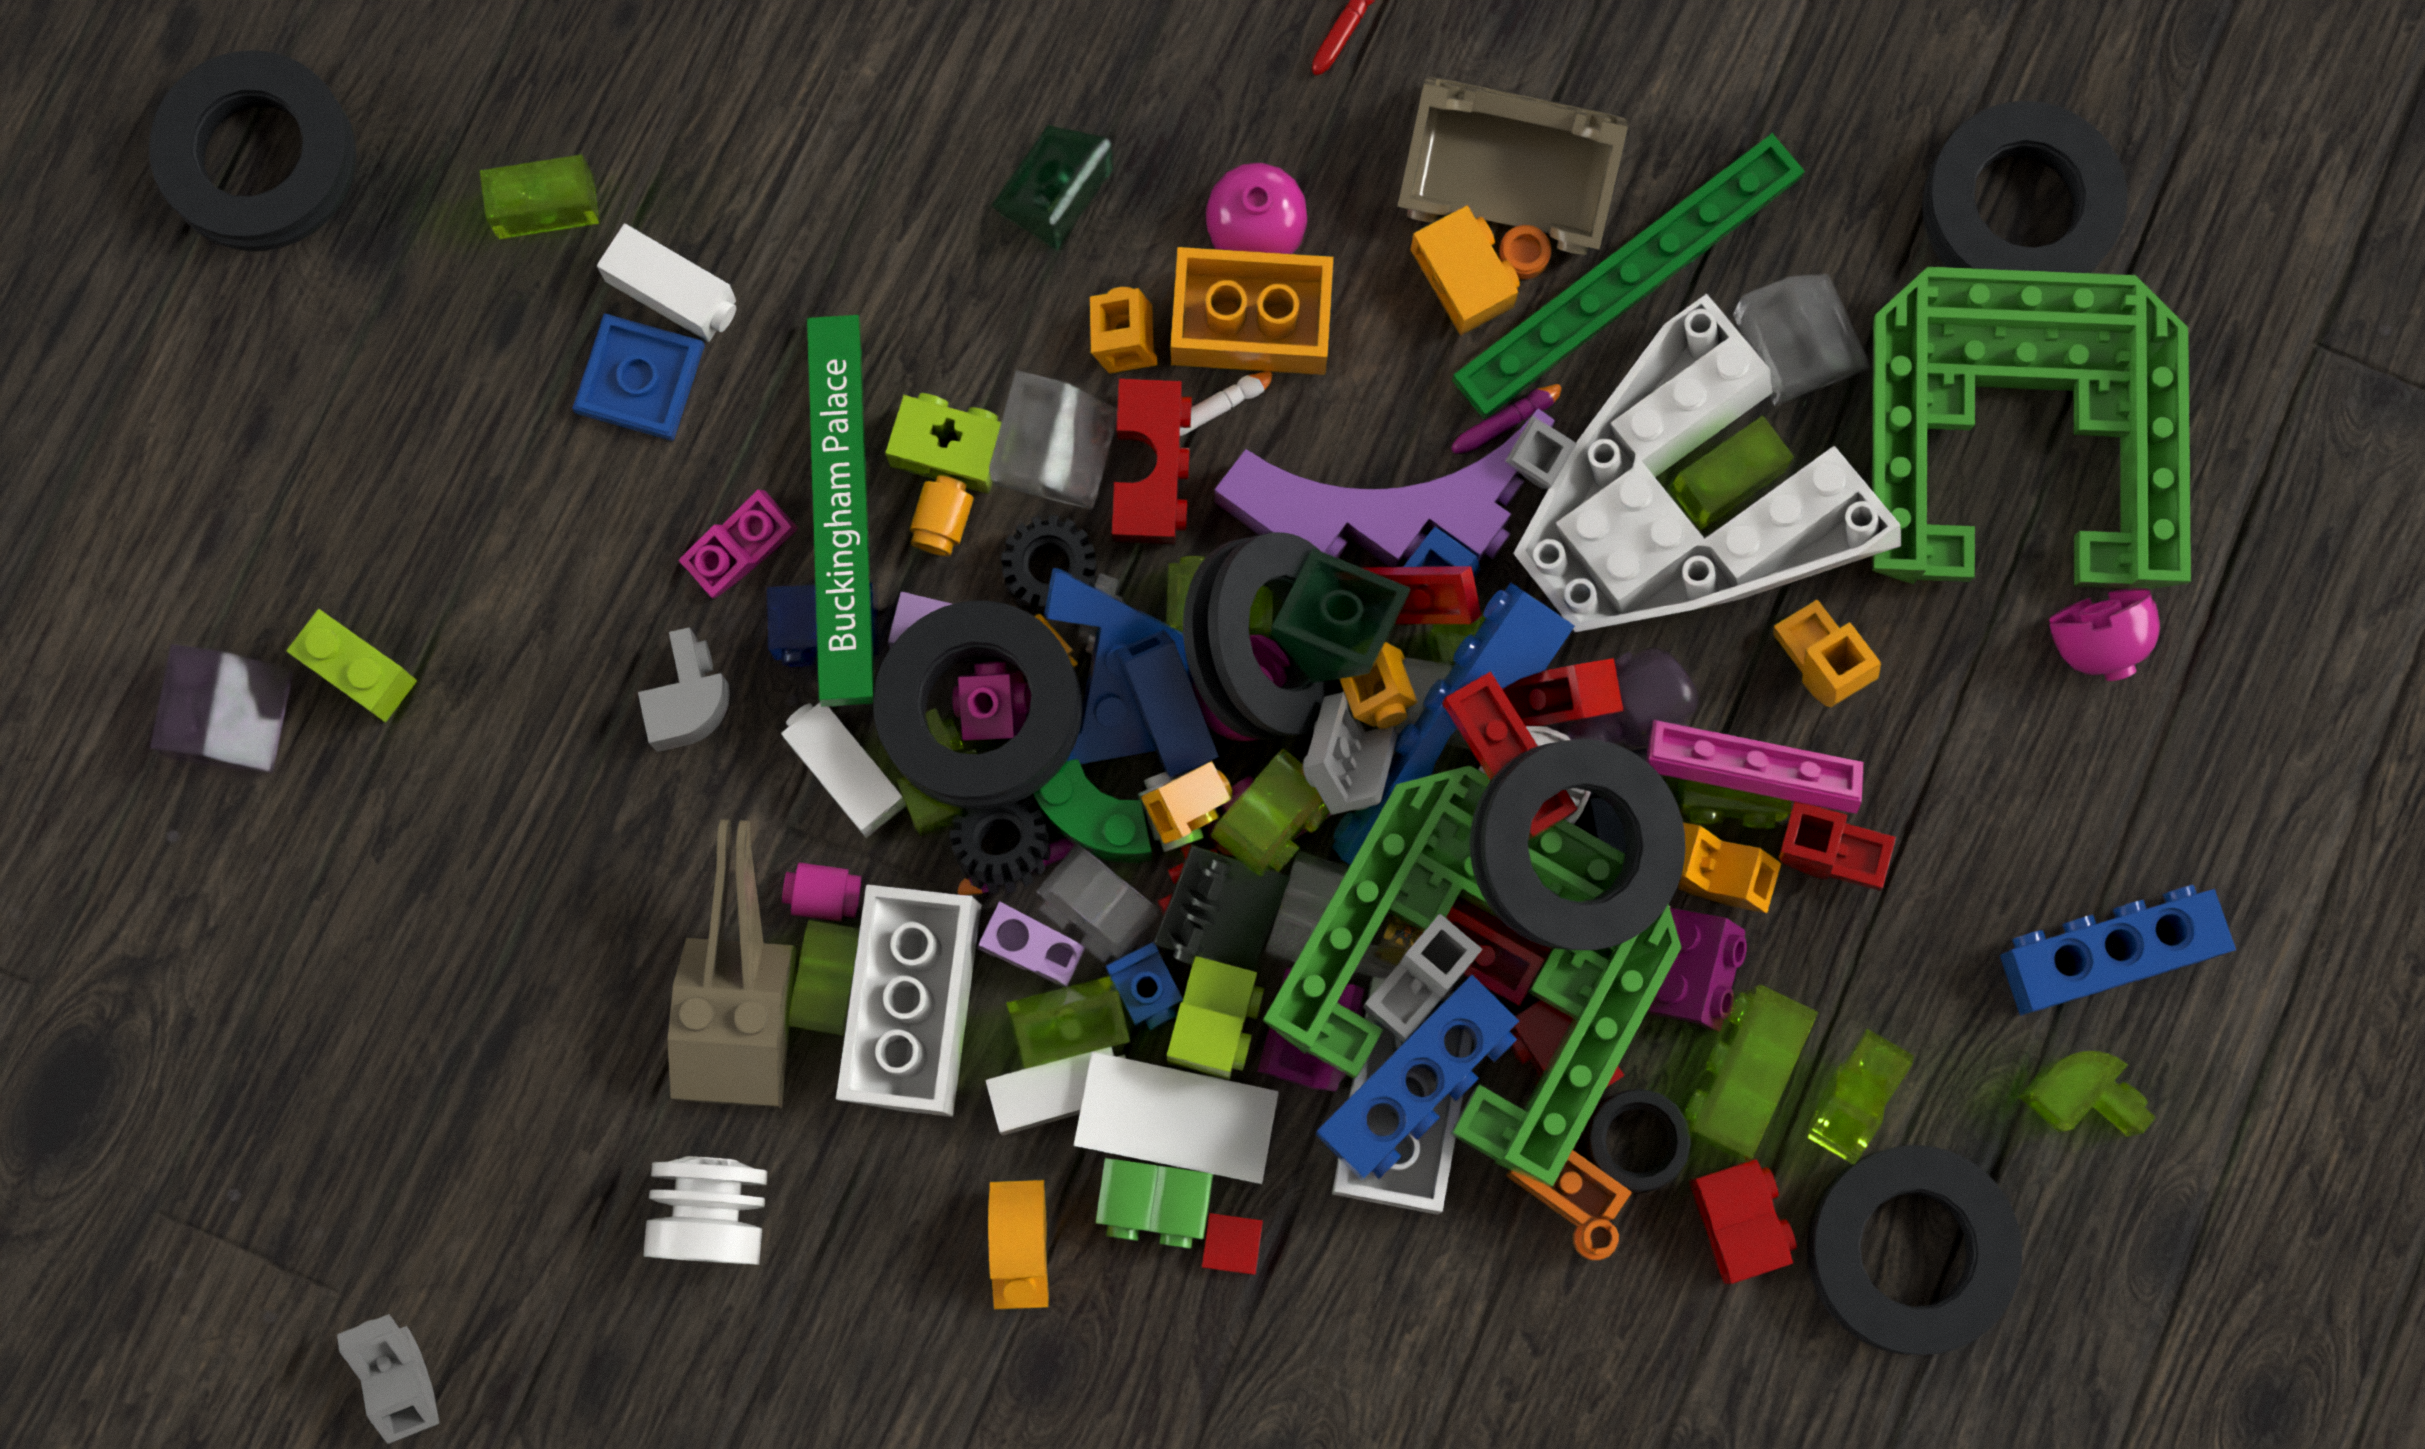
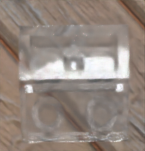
M1829 274L1790 276L1747 293L1741 297L1733 313L1743 338L1770 369L1773 391L1770 397L1774 406L1870 367V363Z
M1016 370L989 466L992 485L1093 510L1117 422V409L1068 383Z

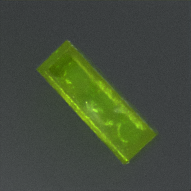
M1761 984L1751 989L1749 995L1740 992L1728 1016V1021L1735 1024L1727 1043L1719 1040L1708 1059L1705 1069L1713 1072L1705 1091L1698 1088L1695 1090L1686 1107L1684 1117L1691 1121L1688 1126L1690 1136L1743 1162L1753 1159L1819 1012Z

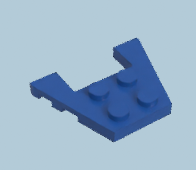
M1053 568L1044 612L1046 618L1097 626L1082 705L1081 727L1075 746L1067 761L1078 759L1080 764L1155 751L1115 650L1165 630L1175 642L1192 686L1193 678L1187 663L1183 632L1116 600L1108 593L1096 587H1091L1061 569Z

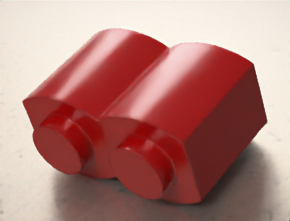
M1754 1159L1689 1180L1699 1215L1707 1231L1711 1250L1724 1284H1733L1793 1264L1790 1251L1797 1249L1796 1240L1789 1222L1786 1219L1779 1220L1775 1212L1772 1199L1778 1198L1779 1194L1773 1174L1768 1167L1761 1168L1758 1160Z

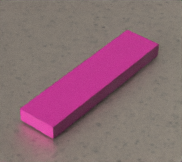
M1657 720L1652 722L1649 731L1646 762L1658 774L1855 814L1859 810L1862 802L1863 762Z

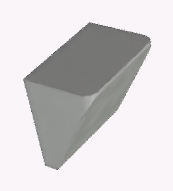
M1531 416L1505 462L1541 489H1550L1577 443L1536 417Z

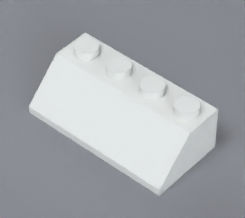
M866 885L836 1100L899 1111L953 1117L982 906L972 896Z

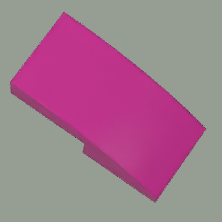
M758 489L723 525L714 524L679 561L712 598H717L772 554L798 527L765 490Z

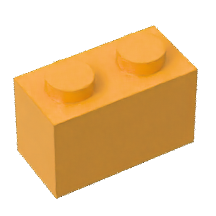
M1468 205L1413 233L1410 249L1460 336L1514 308L1518 296L1517 288L1520 287V281L1513 266L1508 260L1501 262L1491 246L1495 244V240L1489 225L1481 216L1475 219Z

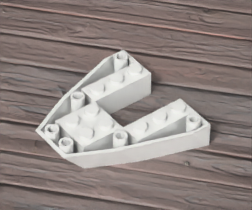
M1707 294L1666 322L1576 442L1577 445L1552 487L1545 494L1513 553L1563 618L1575 625L1573 628L1574 632L1740 600L1901 546L1900 523L1835 446L1705 539L1656 480V476L1773 393L1769 367Z

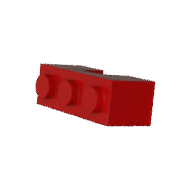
M1119 379L1117 408L1118 440H1136L1147 444L1156 454L1157 463L1153 472L1142 481L1135 483L1114 482L1113 542L1175 544L1176 531H1186L1187 500L1177 499L1178 479H1188L1190 448H1180V428H1191L1192 397L1182 396V381Z

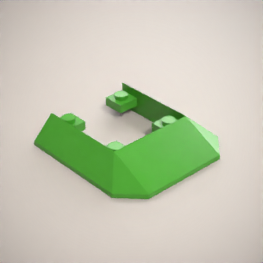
M1927 267L1874 316L1872 491L1900 523L1901 546L1873 555L1872 571L1914 584L1917 580L1970 582L1975 578V526L1927 524V429L1970 431L1975 426V387L2074 391V435L2120 437L2121 532L2079 531L2074 535V586L2154 589L2191 582L2188 327L2136 275Z
M1469 765L1396 784L1263 1019L1264 1023L1304 1054L1306 1052L1312 1054L1353 1079L1359 1075L1384 1029L1338 1004L1337 1001L1387 912L1424 933L1439 914L1445 918L1447 917L1459 896L1499 919L1481 894L1473 873L1470 857V832L1477 804L1490 782L1486 774ZM1565 819L1528 841L1531 866L1541 883L1563 899L1576 902L1593 899L1610 888L1622 870L1625 856L1623 852ZM1669 904L1656 921L1646 930L1624 943L1598 950H1566L1548 947L1551 950L1528 993L1572 1017L1571 1023L1524 1109L1519 1108L1483 1086L1477 1085L1450 1133L1452 1136L1495 1160V1164L1552 1187L1681 949Z

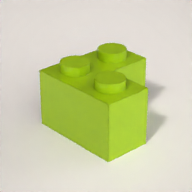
M1198 956L1195 957L1168 1048V1065L1230 1081L1232 1069L1243 1071L1252 1036L1242 1033L1246 1017L1257 1019L1264 988L1255 986L1257 972Z

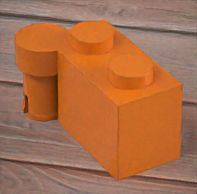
M1573 1150L1552 1187L1512 1170L1508 1171L1506 1177L1576 1226L1573 1233V1244L1576 1251L1582 1257L1598 1261L1609 1257L1615 1251L1619 1242V1234L1617 1228L1609 1220H1613L1631 1195L1632 1192Z

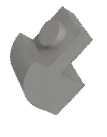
M690 627L669 632L680 683L638 692L648 742L656 752L687 746L706 738L719 726L728 708L730 697L729 683L722 673L705 676L706 672L713 671L709 647L706 640L698 642Z
M1439 914L1362 1008L1402 1042H1405L1482 951V948L1444 916Z
M390 1314L375 1320L366 1321L355 1328L337 1334L341 1355L361 1380L366 1415L387 1444L439 1424L433 1387L419 1347L407 1326L399 1328Z

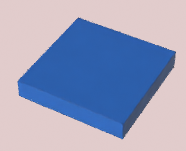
M604 313L572 409L578 415L674 441L705 345L703 341Z

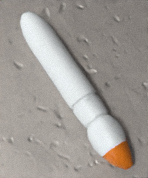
M1265 371L1246 375L1236 385L1225 388L1223 391L1193 406L1191 410V428H1180V436L1230 410L1231 407H1235L1244 399H1252L1259 396L1270 385L1272 373Z

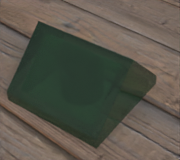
M1047 125L991 206L1001 215L1053 248L1058 249L1114 169L1112 143L1106 137Z
M1313 548L1271 626L1270 633L1313 683L1370 674L1410 595L1411 588Z

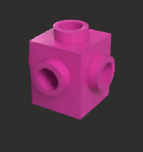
M1005 661L975 663L974 672L958 677V686H955L953 689L952 703L955 716L961 717L963 741L1013 738L1019 733L1026 721V714H1029L1031 702L1029 684L1024 682L1023 673L1020 670L1006 671Z

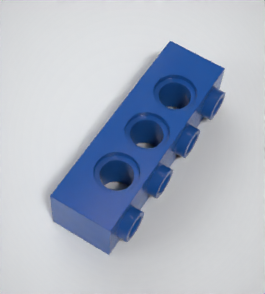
M2189 885L2162 894L2165 900V904L2147 909L2144 900H2139L2112 909L2115 919L2096 924L2094 915H2089L2062 924L2065 934L2046 939L2044 931L2039 930L2012 939L2015 949L1999 956L2020 1016L2235 951L2236 948L2215 889L2197 894L2195 886ZM2159 919L2167 921L2174 928L2175 941L2172 946L2162 943L2156 935L2155 928ZM2108 934L2117 936L2124 943L2125 956L2122 961H2117L2108 955L2105 949V940ZM2058 949L2067 951L2074 958L2075 971L2072 976L2063 975L2056 968L2054 956Z
M1471 975L1317 1130L1315 1135L1361 1181L1370 1172L1379 1180L1402 1157L1394 1148L1409 1133L1418 1141L1440 1118L1433 1108L1447 1094L1457 1101L1479 1079L1471 1070L1486 1055L1495 1062L1517 1040L1509 1031L1519 1020ZM1452 1029H1462L1468 1032L1474 1043L1471 1055L1463 1058L1451 1055L1444 1045L1445 1034ZM1416 1067L1429 1070L1436 1082L1434 1092L1426 1097L1412 1094L1408 1090L1405 1081L1409 1070ZM1385 1106L1395 1113L1397 1128L1393 1134L1378 1136L1369 1129L1367 1114L1372 1108Z

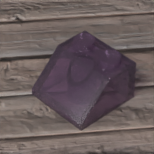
M171 644L150 748L169 759L273 773L293 671L223 651Z

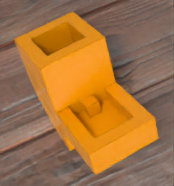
M1818 599L1774 625L1773 635L1802 672V683L1825 706L1833 707L1878 679L1881 666L1879 659L1850 622L1839 628Z
M1683 822L1685 859L1677 888L1724 905L1767 913L1781 863L1761 848L1725 842L1700 825Z
M1044 1180L990 1182L988 1241L994 1309L1048 1307L1047 1221Z

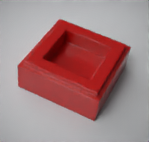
M1209 1213L1202 1268L1256 1275L1263 1220Z

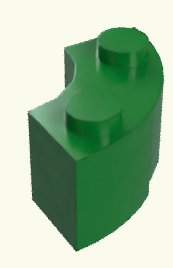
M1078 759L1066 761L1059 772L1046 785L1033 793L1037 806L1052 828L1060 836L1068 839L1080 849L1088 852V854L1097 858L1122 863L1152 861V852L1141 800H1119L1101 793L1085 777Z

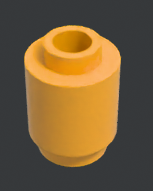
M938 475L935 482H924L909 529L913 533L912 546L931 554L949 557L953 547L960 545L974 500L971 494L965 492L967 485L964 482Z

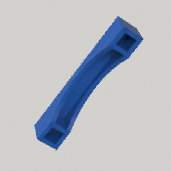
M1511 582L1505 591L1499 590L1496 592L1484 610L1483 616L1486 619L1475 636L1472 634L1468 635L1457 648L1453 658L1456 664L1445 680H1437L1429 689L1423 702V706L1426 708L1414 725L1408 724L1398 735L1394 748L1396 752L1391 760L1381 802L1363 810H1356L1355 813L1349 812L1339 822L1334 832V839L1336 841L1332 845L1339 857L1351 865L1396 784L1427 777L1432 774L1439 755L1449 737L1457 729L1442 704L1445 697L1490 671L1502 689L1521 678L1545 671L1575 625Z

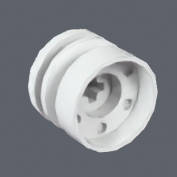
M685 1156L669 1162L652 1163V1177L676 1180L675 1190H650L649 1199L672 1205L673 1214L672 1217L647 1220L644 1257L759 1265L762 1228L738 1222L740 1210L764 1207L765 1198L741 1195V1185H766L767 1171L754 1169L737 1160Z

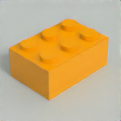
M1177 247L1171 333V365L1325 375L1328 356L1334 257Z

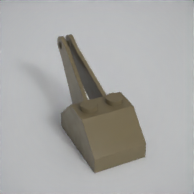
M721 819L717 835V867L709 939L686 938L673 983L668 1030L670 1096L675 1101L782 1108L797 949L793 945L767 944L763 942L751 850L750 821L744 820L739 822L736 839V886L740 942L724 941L732 851V827L730 819Z

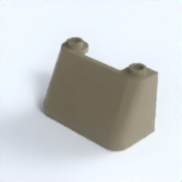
M1426 77L1397 207L1408 209L1406 216L1409 218L1434 223L1437 221L1438 215H1448L1449 212L1453 213L1468 205L1475 218L1481 216L1484 220L1511 226L1530 225L1537 227L1544 233H1548L1550 237L1557 239V249L1586 255L1588 247L1600 250L1628 129L1627 121L1625 118L1590 109L1442 78Z

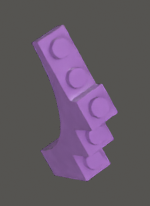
M1537 409L1532 415L1553 427L1555 420L1540 409ZM1528 421L1503 445L1478 462L1436 480L1401 488L1355 489L1322 484L1286 472L1245 449L1215 488L1214 503L1258 535L1284 532L1302 537L1316 546L1332 564L1337 561L1348 544L1343 539V536L1346 535L1387 566L1398 567L1404 559L1408 561L1427 536L1423 533L1425 531L1430 533L1434 527H1437L1476 555L1478 562L1481 561L1485 554L1494 559L1511 535L1505 530L1511 514L1499 506L1498 502L1508 506L1525 482L1518 477L1520 473L1506 463L1505 460Z

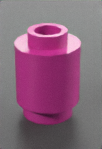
M798 862L796 873L786 872L782 903L792 904L791 915L839 922H842L843 917L856 918L861 876L849 875V869Z

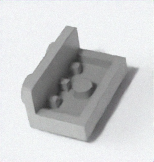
M1344 692L1324 697L1318 720L1314 724V734L1309 752L1304 758L1303 763L1307 782L1311 787H1316L1331 815L1350 810H1363L1381 802L1398 737L1393 726L1386 729L1378 728L1365 731L1360 721L1354 718Z

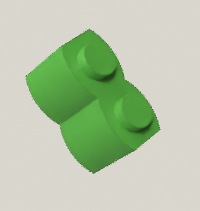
M1105 1158L1095 1223L1107 1225L1106 1236L1138 1241L1139 1230L1161 1233L1159 1244L1191 1248L1193 1238H1205L1213 1174Z

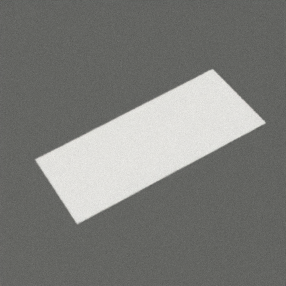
M1091 1051L1074 1146L1262 1184L1279 1091Z

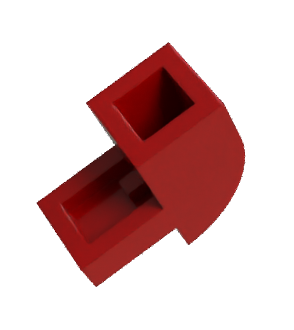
M1794 801L1779 860L1793 869L1817 878L1827 880L1828 877L1881 891L1896 837L1847 824L1846 814Z

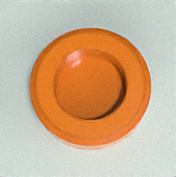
M1520 225L1509 230L1503 237L1499 248L1500 261L1508 260L1518 278L1523 280L1532 279L1540 275L1546 269L1551 256V244L1546 234L1539 228L1530 225Z

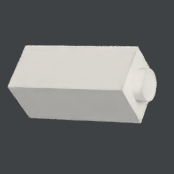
M625 223L597 264V268L605 282L707 342H710L716 331L723 332L735 315L736 305L734 303L736 298L728 283Z
M808 703L786 721L788 728L781 734L865 838L869 837L907 806L902 795L829 707H821L820 703L813 707L811 703Z
M1111 1045L985 1080L1000 1134L1004 1136L1080 1114L1091 1051L1114 1056ZM1124 1054V1055H1121V1056H1117V1057L1125 1058V1059H1126L1125 1054Z

